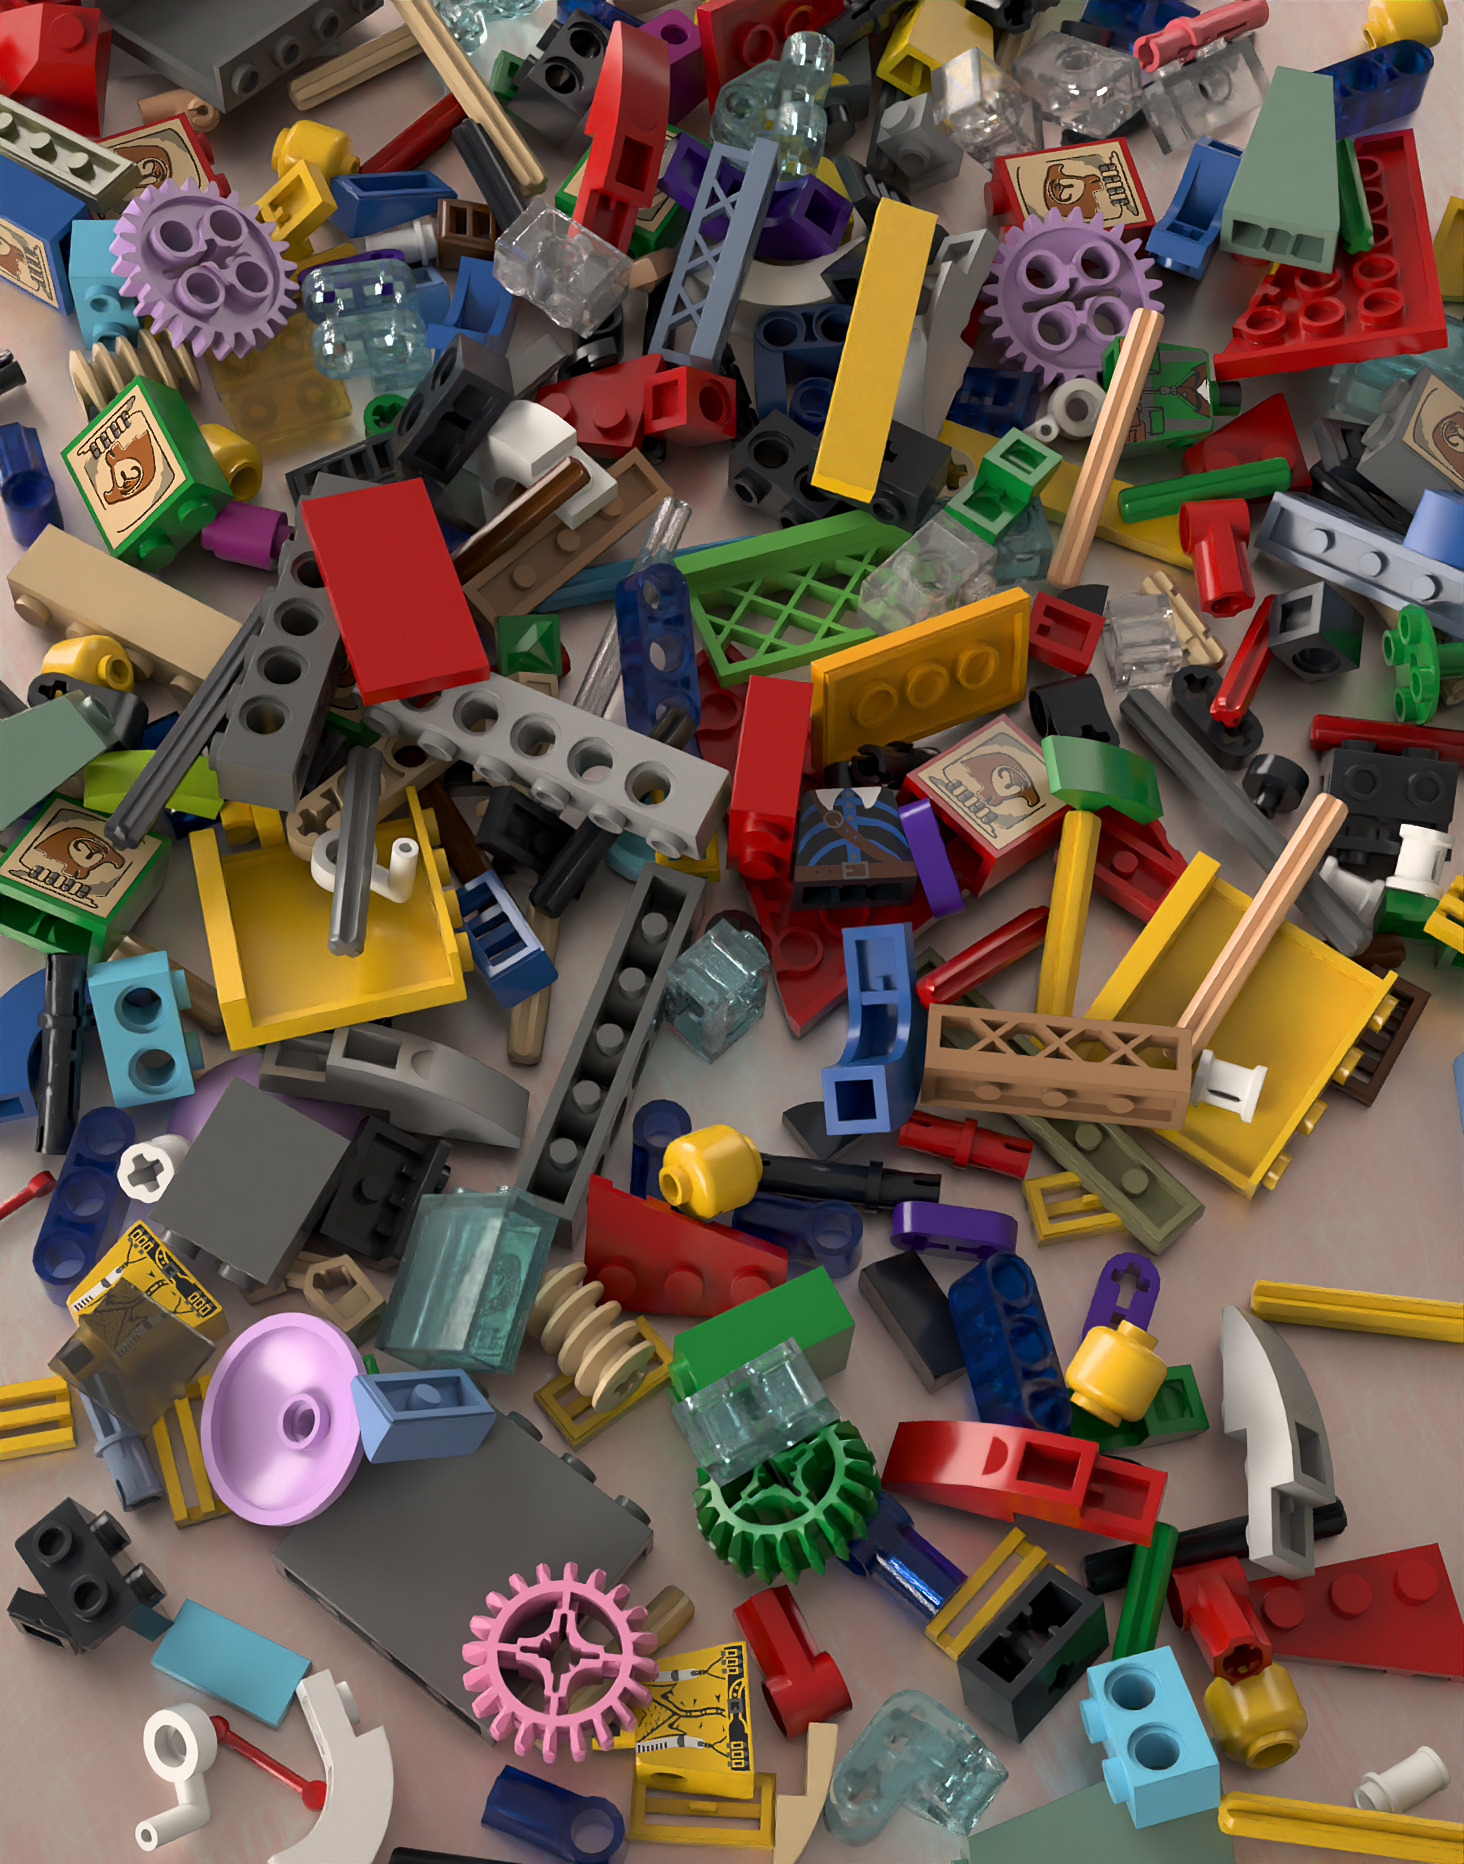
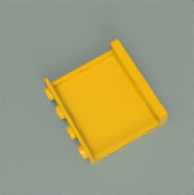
M415 785L405 787L411 817L376 824L374 841L378 852L377 864L388 870L390 868L393 843L397 839L410 838L418 844L419 852L412 895L406 902L396 903L370 890L364 951L355 958L347 955L335 956L329 950L328 940L333 892L324 889L314 880L311 873V862L303 861L294 855L289 847V843L221 857L214 828L189 833L217 995L231 1051L467 999L463 973L474 970L471 948L466 931L456 934L453 932V929L463 927L455 889L442 891V887L452 885L444 848L431 849V846L441 845L433 807L421 810Z
M1199 850L1083 1018L1175 1027L1254 899L1219 878L1221 864ZM1284 918L1205 1049L1214 1051L1216 1059L1252 1070L1258 1065L1268 1068L1251 1124L1241 1121L1239 1113L1201 1102L1197 1107L1188 1105L1182 1131L1137 1127L1249 1200H1252L1262 1184L1273 1190L1294 1158L1284 1152L1297 1132L1308 1138L1329 1107V1104L1320 1099L1333 1079L1344 1085L1364 1055L1363 1051L1355 1047L1368 1027L1379 1033L1396 1008L1399 1000L1391 996L1390 993L1399 975L1390 970L1384 980ZM1083 1040L1071 1048L1083 1061L1100 1063L1112 1055L1100 1042ZM1147 1047L1137 1054L1150 1068L1176 1070V1064L1169 1061L1163 1055V1048ZM1202 1054L1200 1055V1057H1199V1059L1197 1060L1196 1064H1195L1194 1067L1192 1068L1191 1087H1192V1084H1193V1081H1194V1077H1195V1074H1196V1071H1197V1068H1198V1065H1199V1062H1200V1059H1201Z

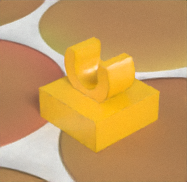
M232 800L223 803L219 812L229 846L248 843L258 835L262 848L287 843L279 810Z

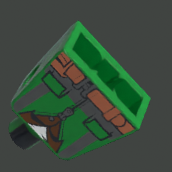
M1116 336L1101 354L1103 390L1106 395L1125 336ZM1158 342L1119 461L1186 449L1204 440L1213 431V416H1237L1240 413L1242 390L1239 381H1211L1209 355L1203 349Z

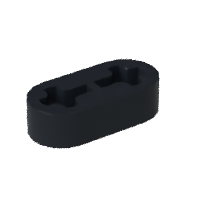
M1188 665L1181 668L1174 674L1166 698L1170 714L1220 768L1228 771H1239L1249 767L1252 759L1257 756L1264 737L1263 727L1258 718L1248 708L1239 725L1235 727H1226L1223 721L1213 720L1210 707L1224 679L1212 668L1204 665ZM1188 688L1193 694L1205 692L1207 694L1205 703L1198 697L1190 700L1185 698L1186 689ZM1224 733L1231 738L1239 735L1245 738L1243 746L1236 741L1225 744L1222 741Z

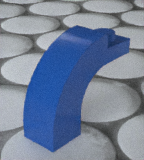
M912 922L856 926L842 929L849 998V1026L845 1049L840 1060L834 1065L821 1069L827 1135L891 1132L902 1127L909 1120L916 1106L922 1085L925 1061L927 1010L920 1006V998L914 992L917 975Z

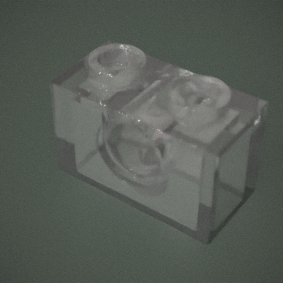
M1051 30L1010 62L1016 111L1099 140L1105 139L1144 107L1140 59Z
M1248 36L1229 46L1224 37H1221L1194 52L1197 62L1184 67L1179 58L1149 74L1154 84L1135 96L1164 156L1262 106L1270 82ZM1199 83L1206 89L1208 99L1202 95Z
M977 46L930 72L934 125L991 174L995 157L1045 149L1041 104Z
M538 197L496 240L493 277L499 280L500 284L509 293L515 296H523L545 311L549 318L563 328H570L587 339L628 295L633 259Z
M941 509L861 582L857 619L878 635L884 636L991 596L997 583L993 576L998 550Z

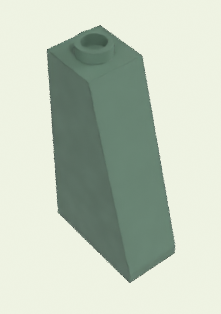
M1277 66L1223 207L1219 250L1332 274L1335 266L1340 229L1333 77Z
M77 689L0 720V834L120 740L112 729L116 725L113 715L96 696L91 694L86 697L80 689Z
M1209 1738L1218 1759L1215 1738ZM1154 1766L1148 1769L1159 1771L1168 1768L1163 1766ZM1220 1773V1798H1221V1796L1224 1795V1790H1223V1784H1222L1221 1773ZM1102 1780L968 1837L960 1850L961 1859L951 1860V1864H1236L1231 1834H1225L1219 1828L1218 1807L1136 1829L1126 1801L1114 1804L1106 1781Z

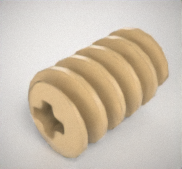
M144 328L138 332L137 349L132 346L125 336H117L115 339L114 356L110 354L101 342L93 343L92 362L90 363L79 349L70 350L69 370L87 423L89 424L90 406L95 405L101 412L138 374L180 391V380L186 378L196 392H201L200 376L188 341L185 339L175 349L171 343L172 332L167 328L160 332V342H157L149 330Z
M575 1262L564 1269L556 1267L544 1271L538 1275L524 1321L525 1328L530 1335L541 1337L540 1344L543 1350L549 1356L558 1357L557 1364L565 1375L576 1376L574 1384L577 1390L584 1396H593L592 1406L597 1413H606L617 1408L645 1380L648 1371L646 1363L656 1350L655 1344L651 1340H647L633 1348L629 1346V1343L639 1330L638 1325L634 1320H631L615 1328L612 1326L622 1310L621 1305L617 1301H609L596 1308L595 1304L601 1298L605 1289L600 1281H593L582 1288L578 1287L588 1271L587 1266L583 1262Z

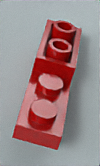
M614 21L584 134L594 139L565 246L610 264H624L639 208H651L665 146L670 98L668 42L622 21Z
M923 1420L899 1422L882 1474L880 1487L883 1490L1014 1523L1016 1515L1019 1513L1151 1547L1167 1488L1168 1472L1099 1455V1443L1061 1434L991 1423Z

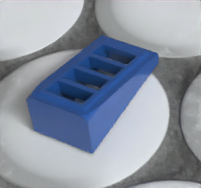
M430 170L335 175V177H331L330 191L338 209L328 217V220L350 239L359 238L437 212L438 199H457L458 194Z
M490 869L455 891L463 927L456 928L455 931L456 933L466 931L472 958L504 1009L514 1007L557 980L558 972L493 869ZM492 900H497L498 903L468 922L464 921L463 918ZM507 919H509V921H507L506 923L502 924V925L499 926L498 928L494 929L493 931H491V932H489L488 934L484 935V936L481 937L480 939L476 940V938H478L479 936L483 935L484 933L488 932V931L491 930L492 928L496 927L497 925H499V924H501L502 922H504V921H506ZM522 940L518 944L514 945L510 949L506 950L505 952L501 953L500 955L496 956L495 958L489 961V959L494 955L508 948L517 941Z

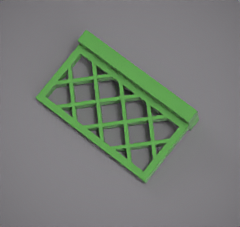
M860 509L673 558L676 603L682 616H689L721 688L747 682L750 680V675L766 677L810 665L812 661L951 611L912 534L894 525L883 524L877 521L871 514ZM903 557L907 563L901 575L874 566ZM840 574L852 576L844 591L817 582L818 580ZM864 581L891 590L883 604L856 595ZM784 589L795 591L787 606L760 597L761 595ZM904 594L927 602L931 610L910 614L895 609ZM807 596L834 605L826 620L799 611ZM727 604L738 607L729 621L705 613V610ZM846 610L874 619L870 626L857 630L838 624ZM751 611L777 620L768 635L742 626ZM789 625L816 634L812 642L798 646L780 640ZM731 641L758 649L754 658L732 664L728 663L724 655Z

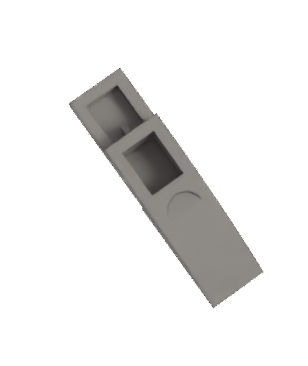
M987 228L944 237L933 265L926 266L892 419L936 440L942 432L943 422L956 392L963 383L964 373L974 352L960 336L970 320V312L983 283L990 274V266L1000 246L999 240Z
M362 1022L336 1028L334 1034L317 1032L267 1043L259 1070L258 1089L262 1091L389 1110V1124L402 1131L519 1149L521 1146L530 1091L503 1073L473 1057L408 1032L374 1023Z
M1234 1304L1222 1307V1338L1220 1340V1352L1223 1359L1224 1399L1221 1403V1415L1224 1422V1434L1247 1445V1457L1244 1468L1248 1481L1249 1522L1246 1527V1539L1249 1546V1559L1290 1580L1315 1575L1313 1508L1336 1502L1333 1465L1327 1432L1319 1405L1303 1368L1277 1330L1270 1324Z

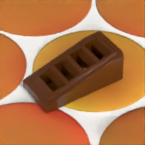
M438 199L437 247L439 269H459L461 256L521 267L510 245L502 242V235L504 234L487 204L459 199ZM531 213L553 252V217ZM479 234H490V240L479 238Z
M1374 964L1369 970L1382 980H1384L1389 972L1377 964ZM1399 976L1390 995L1399 1000L1396 1007L1405 1011L1401 1020L1391 1015L1385 1023L1384 1027L1394 1032L1391 1040L1369 1029H1366L1359 1039L1383 1052L1380 1061L1364 1054L1358 1063V1066L1373 1073L1368 1084L1350 1075L1344 1085L1334 1079L1330 1083V1085L1370 1107L1373 1105L1432 995Z

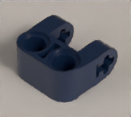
M831 303L780 307L768 310L759 316L754 327V384L759 422H762L775 408L788 417L786 385L805 384L808 379L837 377L852 315V306Z

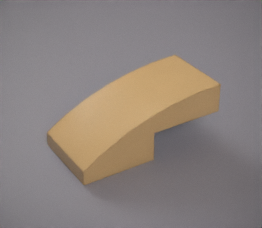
M809 1722L805 1736L803 1796L777 1795L772 1864H799L811 1841L832 1778L837 1747L838 1724Z

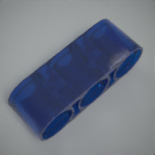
M1404 39L1312 72L1333 77L1336 141L1415 111L1422 101L1434 66V56L1431 50L1416 40Z
M657 563L628 573L619 581L615 589L614 603L626 722L628 729L647 736L657 722L656 710L659 704H662L666 708L677 707L689 714L695 720L697 732L701 723V705L689 588L686 578L679 569L671 564ZM646 580L652 583L658 591L659 604L656 609L645 600L643 590ZM653 642L661 647L665 655V666L662 671L654 666L650 658V647Z
M102 1106L92 1109L81 1118L76 1126L34 1247L32 1262L43 1290L54 1304L62 1308H68L66 1301L69 1295L117 1243L132 1199L121 1188L117 1172L121 1165L122 1154L131 1146L139 1144L140 1141L132 1118L125 1111L116 1107ZM109 1139L125 1141L123 1146L114 1153L103 1155L95 1152L98 1145L103 1141ZM97 1198L105 1201L101 1209L94 1214L79 1216L74 1213L77 1206L85 1200ZM79 1259L84 1262L81 1270L74 1276L68 1278L53 1276L56 1267L64 1261Z
M1004 1250L995 1252L956 1279L950 1285L948 1292L949 1308L981 1423L1021 1427L1063 1435L1072 1425V1404L1035 1277L1028 1264L1015 1253Z

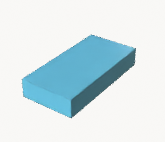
M186 1598L173 1621L175 1624L169 1628L151 1659L153 1667L278 1730L297 1697L296 1687L302 1679L307 1678L313 1667L311 1660Z

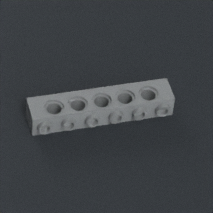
M491 671L490 680L370 706H364L357 682L351 691L362 715V721L375 732L391 738L396 737L397 733L418 741V745L425 752L443 761H451L453 757L474 765V769L480 775L494 783L507 785L509 781L515 782L531 789V793L535 798L556 809H564L566 805L588 813V817L593 823L609 832L620 834L624 829L646 838L645 841L651 848L668 857L679 858L681 854L700 861L731 802L733 790L728 770ZM435 695L440 697L439 701L429 708L421 709L414 707L425 696ZM494 719L497 721L487 731H470L472 725L479 720ZM548 742L554 745L548 753L541 756L525 754L536 743ZM595 766H605L611 769L609 774L600 780L590 781L582 778L588 769ZM651 790H662L669 794L663 802L656 805H646L639 802V799Z

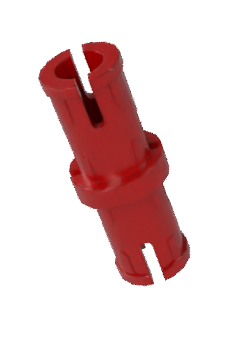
M914 1109L909 1120L901 1127L897 1147L902 1149L904 1147L954 1161L953 1167L965 1170L966 1165L1015 1177L1017 1180L1023 1181L1030 1161L1034 1140H1027L977 1126L978 1120L965 1117V1121L960 1122Z

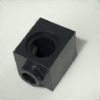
M1325 581L1274 596L1267 648L1307 683L1360 668L1364 616Z

